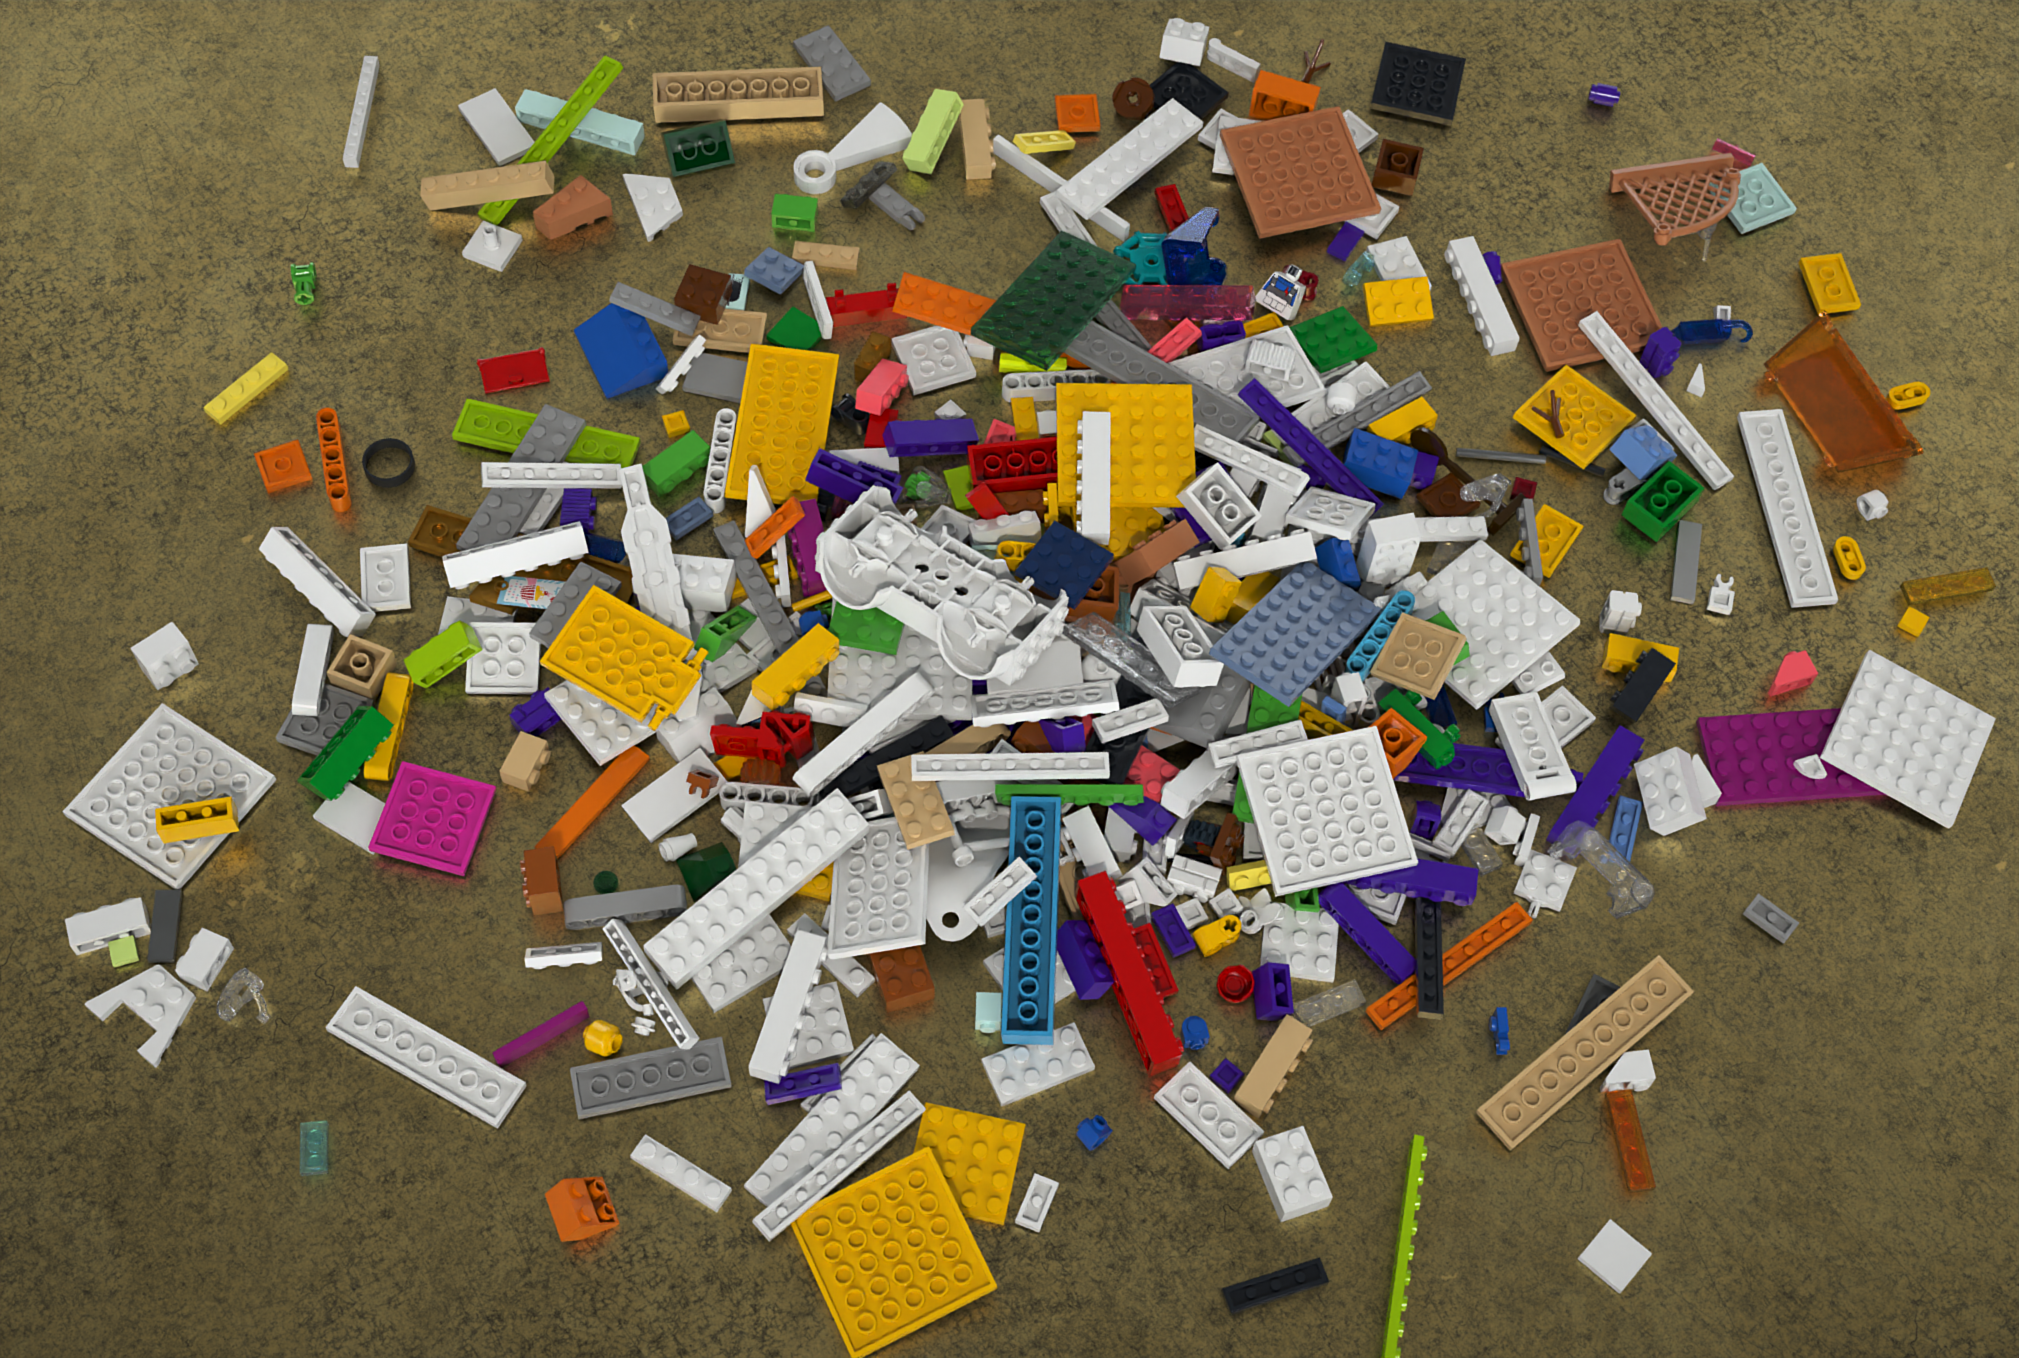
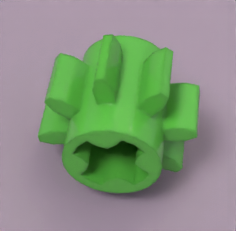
M924 472L917 475L912 473L904 485L908 491L906 495L914 501L919 498L924 500L933 488V485L929 482L931 477Z

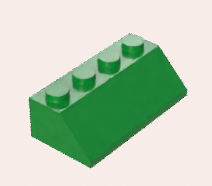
M358 706L296 781L324 800L332 801L333 799H338L345 791L344 785L349 780L355 779L360 773L361 769L359 767L363 762L369 761L375 755L376 746L389 738L392 733L390 729L394 724L374 707Z

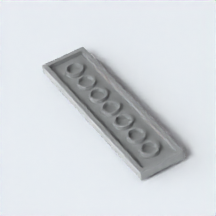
M545 404L508 463H563L584 430L586 420ZM492 487L456 543L457 549L464 551L517 537L547 488Z

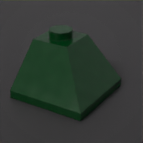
M722 842L676 859L694 903L737 870L730 852Z

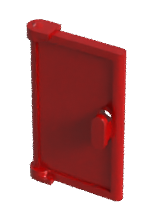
M539 347V349L477 359L485 394L550 382L545 362V349Z

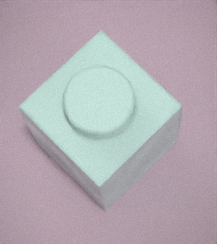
M976 992L975 1030H980L984 1033H993L995 1030H1000L1002 993Z

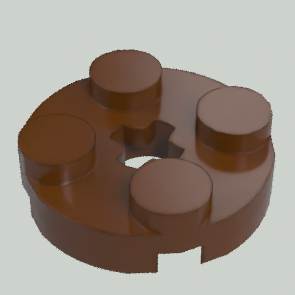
M1134 77L1126 82L1122 81L1116 86L1113 91L1112 101L1114 108L1122 118L1140 121L1151 111L1154 105L1155 94L1145 80ZM1134 95H1137L1138 100L1134 103H1130L1131 101L1129 100V97H1134Z

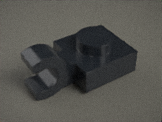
M819 487L817 506L821 521H825L828 508H836L839 496Z

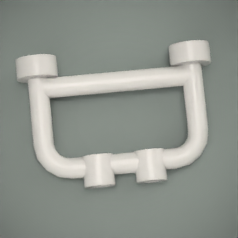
M986 800L980 804V808L974 809L970 802H966L958 807V811L948 815L955 834L950 836V840L955 849L952 857L957 866L971 863L974 859L973 851L1009 847L1010 837L963 843L956 829L955 822L963 820L965 823H970L976 818L983 817L986 820H992L999 815H1005L1011 819V807L995 806L993 800Z

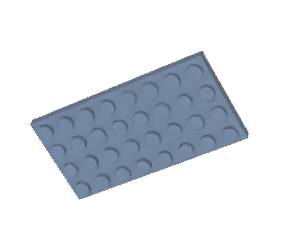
M1301 562L1211 647L1209 654L1290 707L1379 615L1381 608L1375 606L1372 601L1367 600L1352 588L1336 580L1333 576L1325 573L1313 563Z

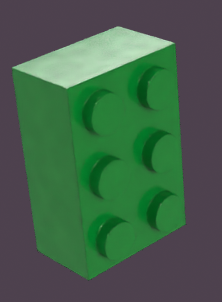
M1668 461L1627 501L1621 515L1655 542H1658L1699 501L1705 487Z

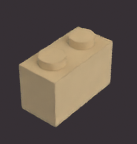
M520 731L499 771L502 782L529 792L532 785H535L539 780L542 765L547 764L551 751L549 750L547 740Z

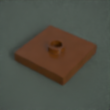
M1452 473L1447 474L1420 491L1416 496L1418 501L1433 517H1465L1478 509L1481 504Z

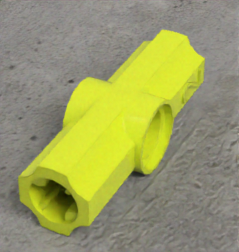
M1030 350L1025 354H1000L999 372L1067 371V358L1043 356L1036 350Z

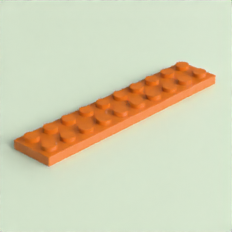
M907 272L903 273L892 312L976 338L993 341L996 344L1025 353L1030 350H1036L1043 356L1067 358V366L1080 370L1092 369L1050 345V338L1065 321Z

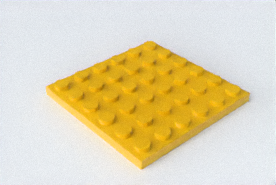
M1056 383L1058 507H1076L1077 500L1081 501V494H1077V480H1081V474H1077V460H1081V454H1077V440H1081V434H1077V422L1082 420L1083 411L1111 412L1110 507L1185 508L1176 496L1196 479L1192 384Z
M929 1146L818 1201L791 1223L792 1229L851 1358H862L998 1289Z

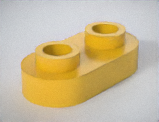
M1912 382L1891 388L1886 396V401L1890 407L1900 410L1924 404L1931 392L1925 383Z
M1848 536L1838 538L1833 546V553L1841 573L1848 579H1859L1866 570V564L1857 542Z

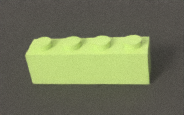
M935 89L929 98L927 107L920 117L918 126L912 134L907 149L903 153L902 159L910 171L932 174L964 105L957 92Z

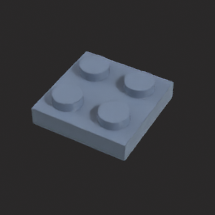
M768 247L745 268L744 276L782 294L803 273L804 265Z

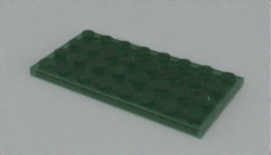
M1061 230L974 324L970 335L1047 371L1135 272L1136 264Z

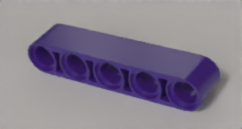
M1342 882L1327 885L1318 894L1319 904L1393 982L1400 985L1416 971V960Z

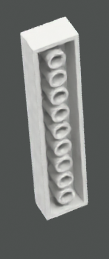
M837 788L643 945L644 952L677 990L869 833L870 824Z

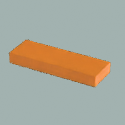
M792 496L744 540L753 558L758 559L805 516L797 498Z

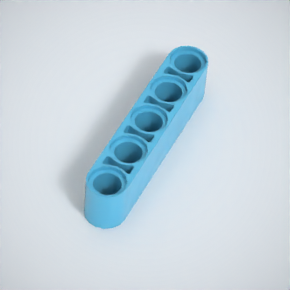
M1399 591L1395 594L1348 658L1344 673L1352 674L1359 672L1362 683L1364 682L1402 612L1412 615L1415 597L1411 592Z

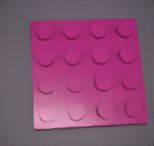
M402 761L368 846L369 851L465 876L495 796L496 786Z

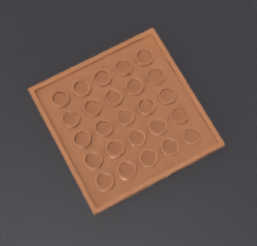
M1340 106L1220 130L1221 141L1259 239L1380 214L1381 206Z
M1621 239L1501 264V274L1546 372L1561 369L1565 365L1570 367L1605 359L1578 326L1580 320L1598 311L1632 353L1643 351L1650 335L1663 328Z

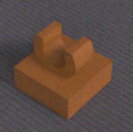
M700 770L689 772L686 782L692 784L689 788V794H695L697 787H700L702 789L701 798L708 797L710 789L717 786L719 777Z

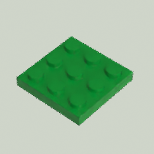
M1344 306L1289 327L1308 360L1320 374L1377 351L1378 344Z

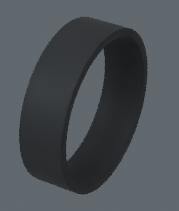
M385 438L372 443L365 450L362 457V465L368 480L374 485L383 488L402 485L410 479L415 470V460L410 447L405 442L394 438ZM385 448H398L410 456V463L407 469L400 475L392 478H379L372 475L367 470L368 462L376 452Z

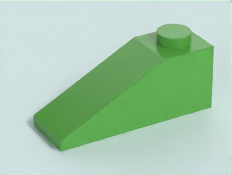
M739 605L702 627L694 649L697 652L701 647L706 649L709 653L705 660L714 662L726 654L752 626L757 617Z

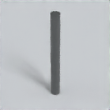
M1456 448V457L1537 464L1546 463V455Z

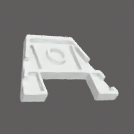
M157 964L87 1001L85 1006L101 1021H104L122 1003L126 1004L156 1031L137 1050L142 1057L156 1068L161 1062L163 1052L170 1046L173 1034L177 1027L181 1026L196 997L161 965Z

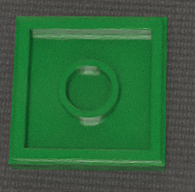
M792 307L766 335V339L778 347L811 351L821 341L822 335L817 320Z

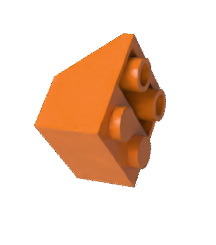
M603 1176L562 1179L545 1193L561 1242L582 1240L620 1224Z

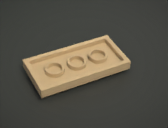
M725 309L718 325L699 320L693 336L674 330L673 345L688 346L700 334L706 339L702 345L704 348L749 353L751 344L763 345L767 313Z
M922 751L912 755H923L924 752ZM911 755L877 765V771L907 850L955 835L936 782L912 781Z

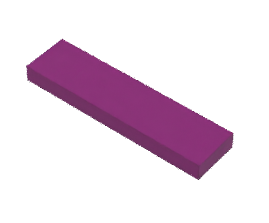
M580 1001L493 1051L492 1054L498 1067L503 1068L589 1018L586 1005L583 1001Z

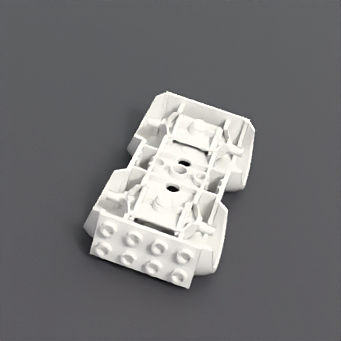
M873 485L867 492L864 491L853 505L847 507L845 513L839 519L836 518L832 522L831 527L826 532L820 533L816 540L815 571L821 574V579L826 589L834 599L842 605L856 610H867L877 607L938 643L939 650L948 665L966 678L986 680L996 677L1011 686L1017 679L1020 680L1024 676L1027 667L1030 664L1034 665L1043 650H1048L1053 639L1056 636H1060L1065 630L1066 624L1064 621L1069 612V608H1067L1069 597H1067L1066 591L1061 589L1059 597L1055 600L1043 599L1028 591L1034 584L1033 578L1030 579V576H1027L1022 583H1019L1010 573L1004 559L991 560L946 534L947 527L945 525L942 526L940 532L932 533L912 524L911 522L918 516L917 512L910 509L903 516L894 505L890 490L885 487ZM918 565L927 572L921 573V570L915 569V567ZM957 588L962 592L966 593V595H957V591H955L954 589Z

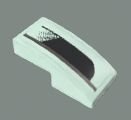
M729 273L731 275L733 291L725 309L745 311L750 278L744 276V274Z

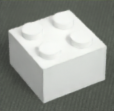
M1180 18L1169 19L1163 34L1159 58L1200 66L1206 48L1209 27L1200 22L1189 23Z
M173 622L131 647L143 673L157 690L169 686L175 679L184 673H189L199 664L189 642Z

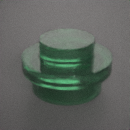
M601 871L594 878V888L599 894L613 893L618 888V878L613 872Z

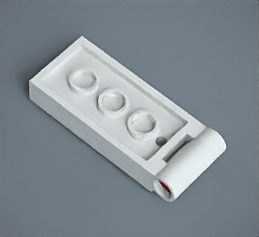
M1537 691L1493 699L1489 712L1525 798L1530 801L1575 792V777L1571 773Z

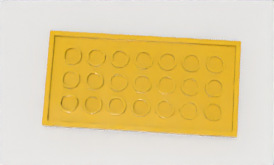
M758 344L750 345L725 488V498L747 500L749 470L752 465H757L773 504L783 505L792 496L799 501L816 498L817 502L819 487L805 481L819 448L822 450L826 448L839 354Z

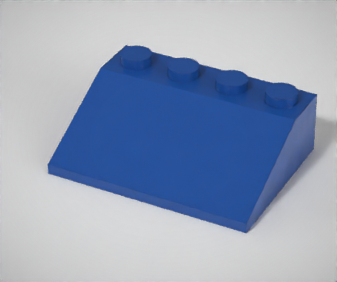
M611 303L574 329L578 342L606 399L661 380L668 373L667 360L646 318L642 315Z

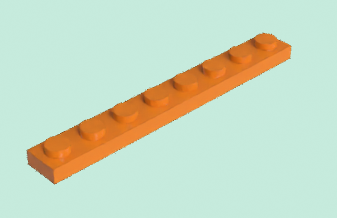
M1515 902L1442 954L1443 986L1532 923L1533 919L1518 902ZM1416 973L1366 1008L1365 1012L1381 1031L1416 1006Z

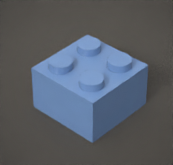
M1648 425L1625 430L1609 449L1639 480L1653 477L1668 461L1672 462L1677 457L1672 446L1663 441L1657 435V431Z

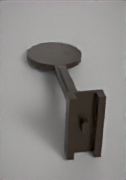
M1421 427L1416 428L1411 433L1410 440L1414 449L1439 457L1437 466L1444 465L1497 514L1487 528V531L1492 536L1516 515L1517 508H1520L1523 499H1528L1520 493L1506 505L1500 499H1496L1460 466L1448 458L1445 444L1434 432Z

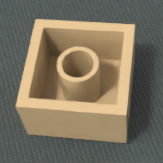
M350 634L326 673L332 686L373 699L375 702L383 689L387 673L394 671L397 662L393 650Z

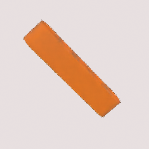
M322 408L316 414L326 491L332 509L337 512H345L350 509L352 499L341 425L334 409Z

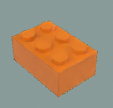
M1260 70L1253 89L1249 116L1267 121L1316 111L1321 87Z

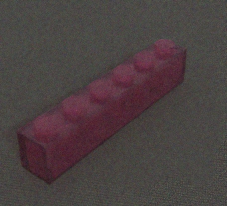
M1124 285L1120 308L1121 312L1129 320L1177 321L1188 318L1195 321L1253 320L1256 297L1253 286Z

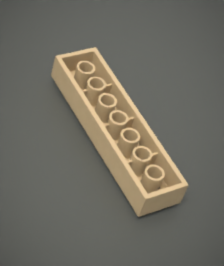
M821 67L652 73L655 123L824 116Z

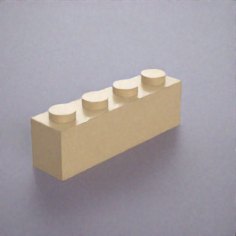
M984 99L961 100L964 105L959 114L966 180L991 178L992 170L995 169V157H991V153H993V140H989L988 137L991 136V124H987V120H989V107H985Z
M1286 1014L1238 1089L1233 1102L1258 1119L1263 1112L1268 1114L1275 1102L1272 1097L1276 1091L1281 1093L1288 1082L1285 1079L1289 1071L1294 1073L1301 1061L1298 1059L1301 1051L1306 1053L1313 1042L1310 1039L1313 1030Z

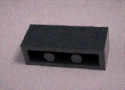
M1654 648L1649 649L1647 652L1643 650L1635 661L1638 663L1635 670L1632 671L1630 669L1622 680L1625 683L1622 689H1616L1609 699L1612 702L1609 708L1632 724L1638 721L1676 664Z

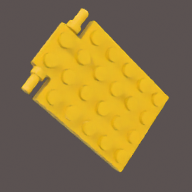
M593 585L539 662L545 668L640 723L643 722L654 704L658 705L655 709L656 714L647 725L651 730L656 731L664 718L667 719L670 713L674 715L677 713L701 677L699 673L700 665L709 652L701 647L694 658L689 660L687 664H684V660L695 646L693 641Z

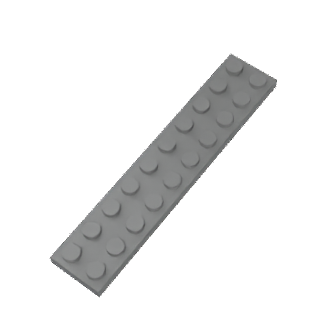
M1075 312L1050 338V345L1118 384H1192L1194 427L1198 424L1241 443L1259 423V415L1078 312Z

